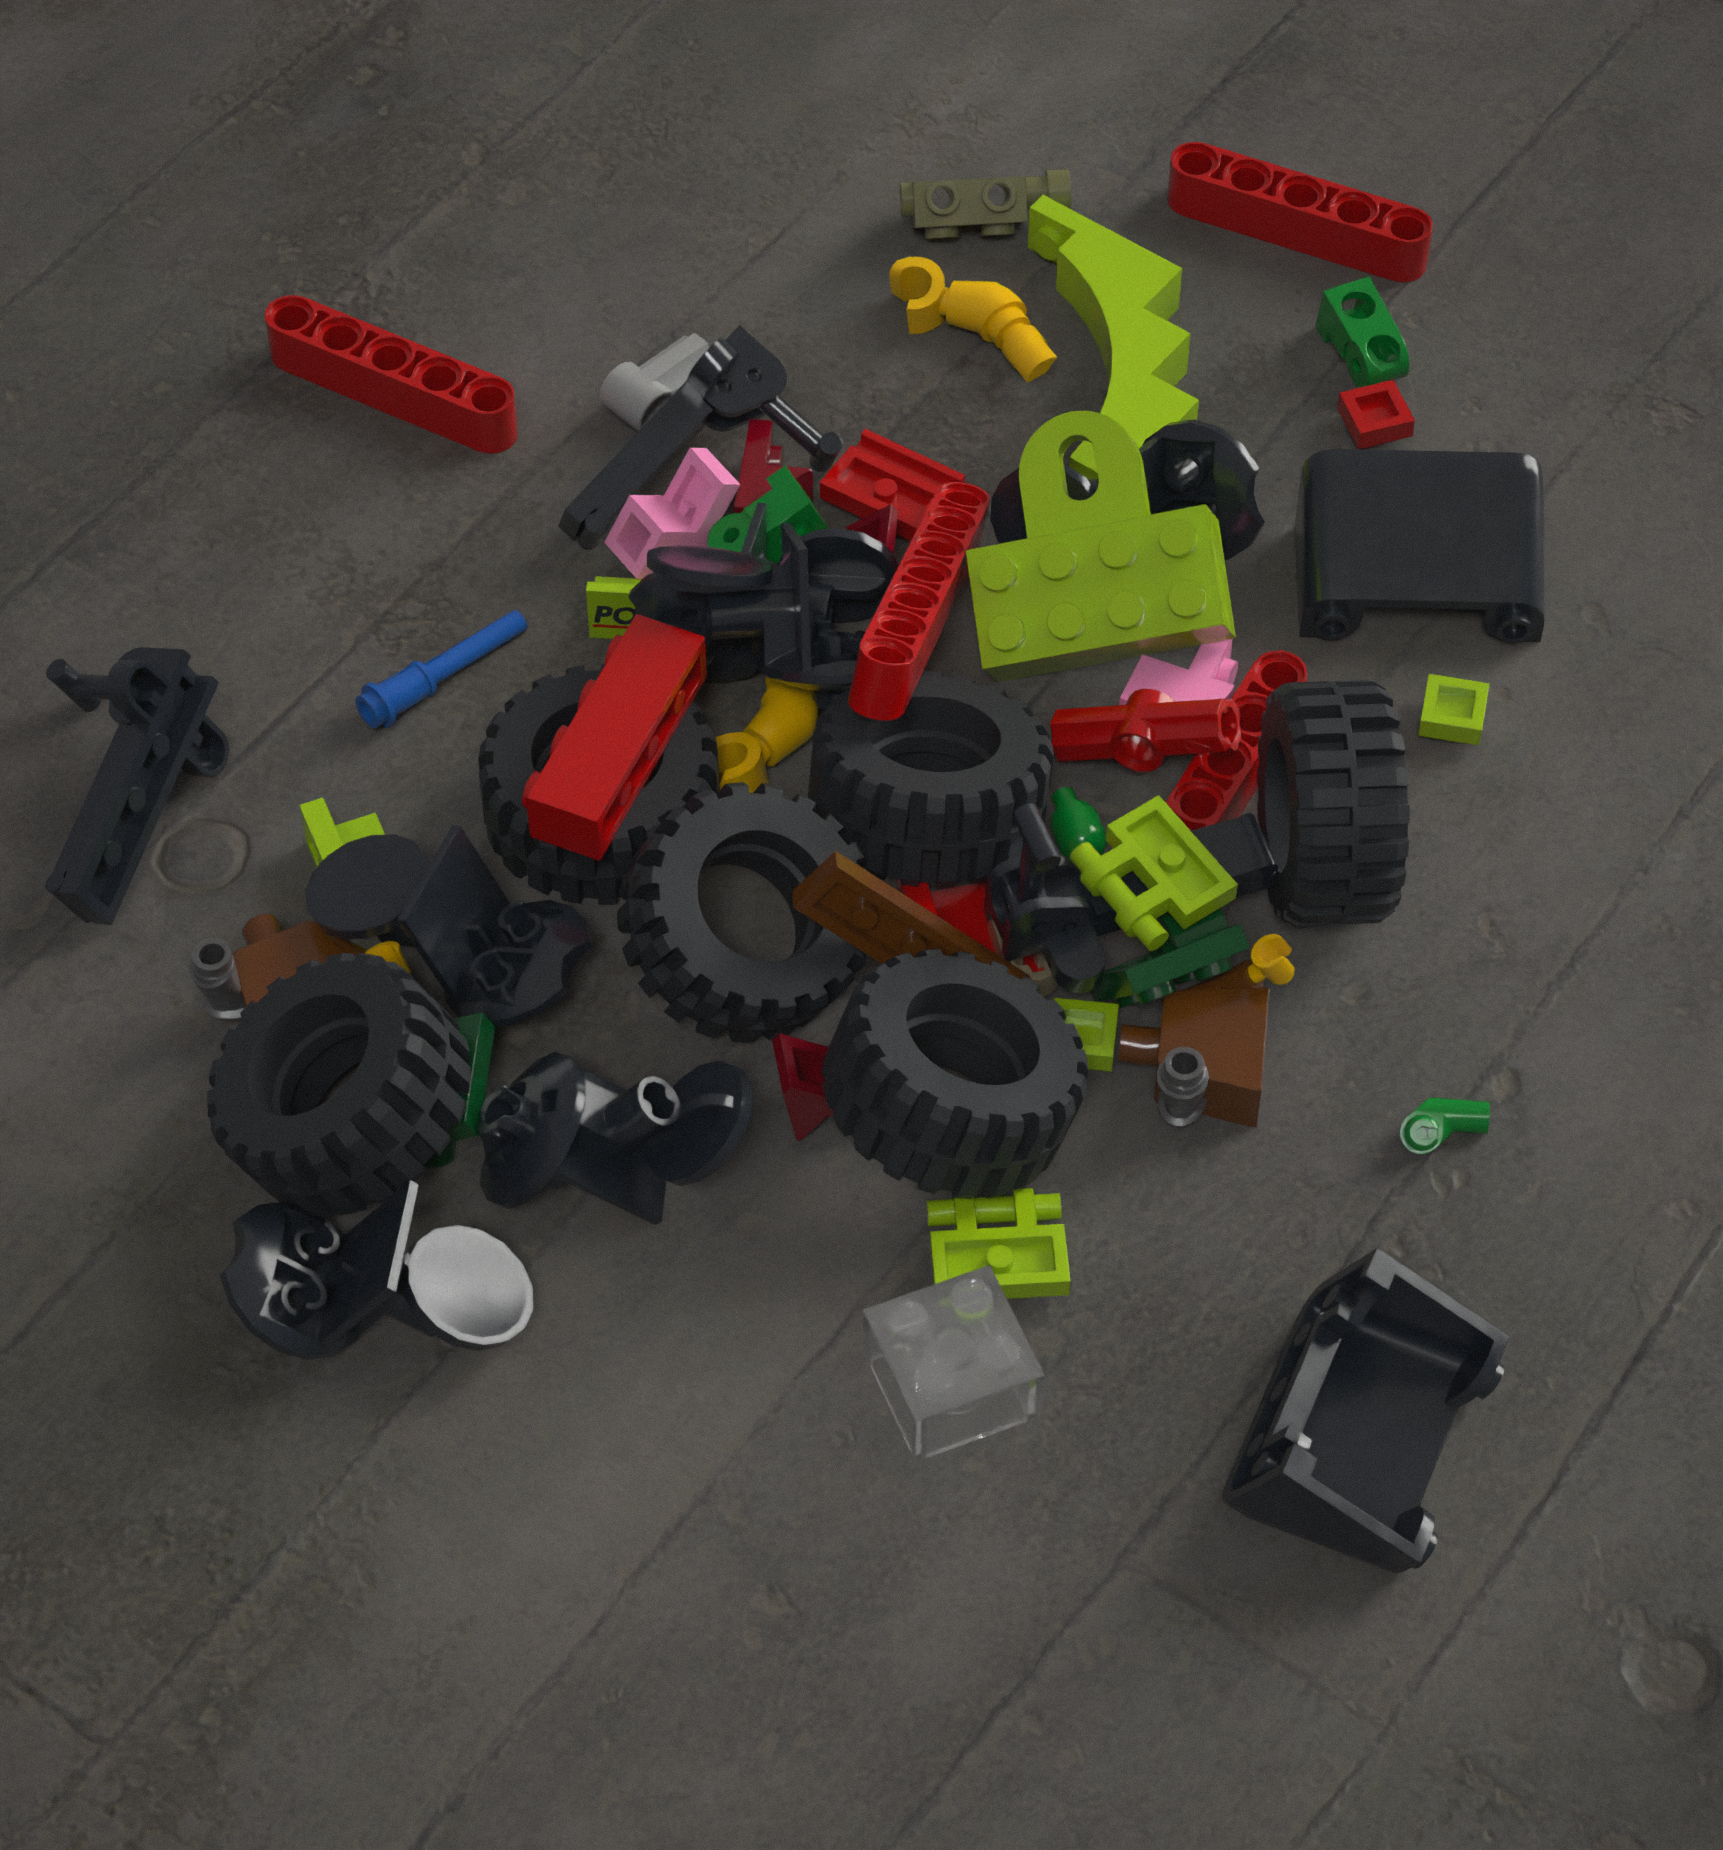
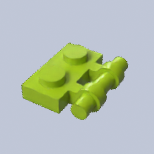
M1159 795L1107 825L1105 840L1111 845L1112 850L1101 856L1091 843L1084 842L1077 846L1070 854V860L1082 873L1080 882L1093 896H1102L1117 913L1115 918L1117 925L1128 937H1137L1149 951L1158 949L1168 939V932L1156 920L1166 912H1169L1183 929H1186L1236 899L1238 884ZM1131 871L1149 889L1137 897L1121 879V877Z
M1033 1188L1012 1189V1196L926 1200L928 1227L954 1225V1230L930 1231V1254L935 1303L1070 1295L1071 1280L1064 1224L1037 1225L1038 1220L1061 1219L1060 1193L1034 1194ZM1014 1222V1227L977 1229V1224Z

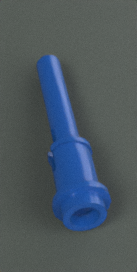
M513 610L424 664L421 661L417 662V660H414L407 667L379 684L368 682L363 685L361 689L362 694L355 699L360 716L372 728L379 726L389 728L393 726L397 715L425 698L435 695L438 683L527 630L525 618L519 611Z

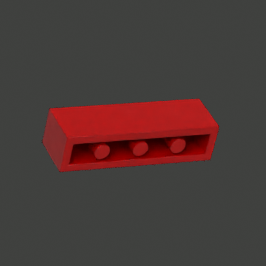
M636 614L624 635L617 634L612 639L606 653L605 667L596 681L590 679L585 684L579 698L578 712L569 726L562 725L558 729L551 745L550 758L542 772H533L526 783L522 796V806L528 811L530 837L598 861L601 860L707 678L704 636Z

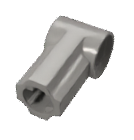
M696 333L689 337L684 335L639 367L633 362H624L618 365L608 374L601 386L599 395L601 403L639 432L686 382L696 362L708 350V343Z

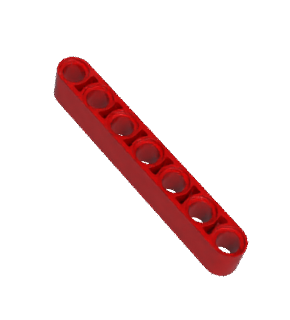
M947 482L938 487L860 642L848 698L849 706L859 715L883 721L897 719L905 712L968 577L966 550L980 548L990 503V496L983 489L963 482Z

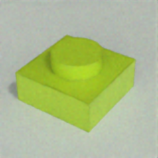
M1429 674L1418 736L1479 746L1490 683Z
M1054 997V1000L1065 1012L1066 1019L1064 1022L1066 1024L1073 1023L1081 1038L1083 1045L1081 1050L1085 1051L1088 1069L1112 1072L1119 1004Z

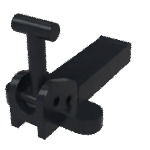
M739 325L726 340L719 338L708 348L690 371L686 382L564 510L558 527L572 540H575L578 536V543L583 549H594L600 538L615 523L629 495H641L703 430L705 425L714 431L726 432L749 423L750 419H759L767 415L811 454L809 461L811 467L821 473L831 468L842 449L843 442L836 433L828 432L822 434L780 396L787 383V373L784 365Z
M134 648L126 652L113 665L108 675L79 674L63 659L53 661L47 668V678L83 711L91 712L99 706L101 700H110V716L119 724L55 868L45 883L46 890L83 922L112 925L180 770L182 769L190 775L216 776L223 771L229 757L227 737L205 715L219 682L212 676L197 675L188 666L191 655L184 649Z
M1032 803L1024 804L1018 807L1012 814L1021 836L1010 844L1007 860L995 866L987 877L983 907L987 921L993 919L1003 941L1001 952L1006 961L1009 962L1042 952L1053 978L1059 986L1070 992H1089L1100 984L1105 969V951L1098 936L1122 930L1115 922L1117 913L1102 896H1093L1080 882L1082 873L1074 864L1072 866L1069 858L1060 854L1058 847L1052 841L1037 805ZM1243 814L1234 819L1191 830L1238 884L1236 897L1275 886L1276 871L1279 867L1253 814ZM1133 871L1121 877L1136 897L1149 890Z

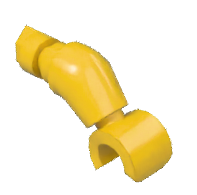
M906 257L897 260L892 265L889 272L891 293L904 302L909 300L906 309L909 334H922L940 326L946 318L947 324L977 332L983 340L993 342L998 348L1002 349L1001 351L1013 368L1017 369L1027 383L1045 374L1057 359L1045 338L1036 327L1031 325L1030 320L1026 316L1027 308L1024 302L1009 288L997 282L953 281L950 288L945 287V278L940 266L924 257Z
M765 676L767 687L766 692L761 698V709L743 732L727 733L715 737L718 750L719 778H721L719 783L720 789L725 784L744 782L749 787V793H753L761 783L770 784L765 765L770 767L778 764L808 742L816 728L818 708L810 690L782 684Z

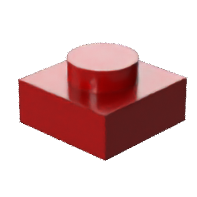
M1394 380L1339 392L1337 409L1358 449L1413 437L1415 419Z

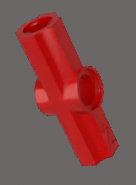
M1144 688L1136 690L1129 695L1126 705L1056 709L1050 722L1052 731L1051 744L1058 761L1115 759L1128 769L1149 772L1161 766L1164 756L1236 752L1241 739L1240 712L1233 699L1175 702L1174 699L1163 692Z

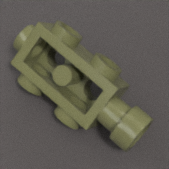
M1069 169L1045 170L1043 176L900 183L901 216L911 217L912 228L925 227V239L959 237V225L981 224V236L1015 234L1014 223L1028 222L1027 210H1030V206L1042 195L1071 209ZM994 184L1000 186L1004 192V199L998 206L991 203L988 197L989 189ZM937 187L943 188L949 197L947 205L942 209L936 207L932 201V193Z

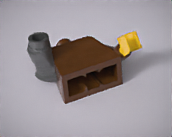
M272 914L258 915L245 924L242 929V936L248 946L236 950L232 955L231 948L225 941L218 938L205 939L194 947L192 960L189 964V976L205 995L203 1000L204 1009L209 1015L221 1021L242 1020L243 1018L240 1015L242 1010L251 1000L257 1003L268 993L266 987L280 976L286 979L296 974V967L311 960L319 961L321 964L326 963L327 956L343 953L353 954L355 957L357 954L381 956L387 962H395L409 974L411 973L397 942L386 941L368 950L347 939L334 935L328 936L317 922L312 921L302 922L283 931L276 917Z
M1268 934L1260 938L1251 950L1252 961L1245 960L1214 978L1164 996L1161 1028L1122 1024L1118 1063L1157 1066L1154 1100L1158 1103L1160 1115L1167 1123L1174 1126H1187L1195 1123L1200 1115L1245 1126L1257 1127L1262 1092L1270 988H1263L1264 979L1267 978L1277 985L1287 984L1292 980L1295 967L1285 957L1291 953L1292 948L1280 935Z

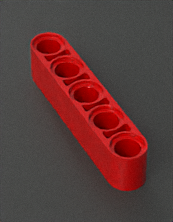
M1187 142L1177 146L1172 152L1167 201L1169 207L1174 212L1184 217L1396 282H1412L1421 278L1426 272L1433 222L1425 211L1417 207L1206 143Z
M287 295L277 298L265 310V323L271 360L281 370L478 452L487 454L500 453L508 450L515 444L518 438L514 388L510 382L502 377L302 296Z
M1282 650L1270 651L1262 654L1254 662L1231 698L1240 712L1241 739L1236 752L1196 754L1166 800V804L1190 831L1241 816L1257 791V768L1259 767L1258 741L1261 736L1262 713L1266 711L1265 702L1267 697L1271 695L1272 691L1285 683L1307 682L1308 673L1306 665L1295 654Z

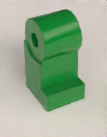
M1370 276L1324 290L1315 327L1324 342L1332 341L1341 358L1345 359L1349 374L1357 388L1406 377L1410 368L1407 346ZM1356 298L1353 308L1342 309L1341 305L1343 302Z
M785 465L766 478L772 490L744 508V511L741 513L726 515L712 526L708 533L707 544L711 548L741 552L758 502L767 504L766 558L772 563H778L782 555L781 523H791L799 537L815 530L829 528L808 495Z

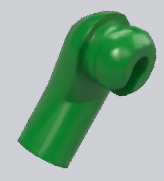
M1438 1097L1428 1098L1403 1121L1400 1128L1401 1141L1409 1151L1416 1154H1427L1435 1150L1454 1132L1487 1134L1490 1120V1102Z

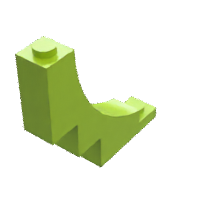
M1042 195L1030 206L1028 248L1037 252L1041 257L1057 263L1056 290L1073 306L1088 326L1099 347L1106 368L1109 386L1100 413L1119 423L1132 437L1138 448L1142 447L1145 439L1168 423L1197 420L1199 400L1174 387L1187 374L1191 333L1167 321L1179 309L1182 268ZM1083 441L1069 457V467L1089 479L1098 478L1095 452L1092 443Z

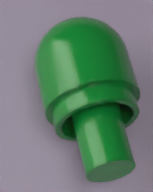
M1063 787L1056 790L1051 797L1055 807V811L1051 816V832L1060 853L1070 859V854L1077 846L1084 842H1089L1100 855H1103L1107 846V841L1105 840L1106 831L1096 809L1088 802L1078 800L1074 789L1071 787Z

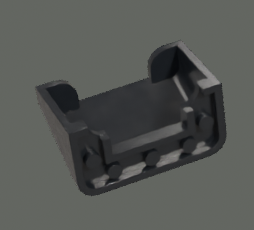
M1330 449L1315 453L1305 461L1301 472L1294 527L1299 637L1331 640L1342 638L1360 626L1364 607L1483 610L1484 628L1490 636L1507 643L1541 642L1544 627V486L1542 466L1537 459L1528 454L1514 452Z
M1376 1248L1321 1283L1303 1305L1227 1479L1222 1500L1249 1519L1397 1574L1410 1568L1417 1569L1421 1567L1432 1554L1437 1544L1438 1535L1433 1531L1435 1516L1421 1507L1420 1504L1459 1407L1467 1404L1475 1397L1480 1399L1486 1398L1499 1384L1504 1373V1365L1500 1363L1510 1336Z

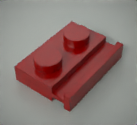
M864 429L858 444L855 447L851 445L820 481V498L861 518L892 504L899 511L896 534L911 541L938 487L947 482L965 483V475L870 430Z

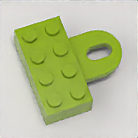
M1071 411L1048 420L1038 428L1027 442L1019 465V483L1027 539L966 550L982 670L996 681L1003 682L1142 656V654L1149 655L1236 639L1219 520L1208 506L1204 504L1151 515L1144 465L1139 448L1128 432L1119 423L1106 415L1093 411ZM1088 441L1094 447L1099 480L1098 488L1086 500H1073L1069 497L1063 462L1064 453L1072 443Z

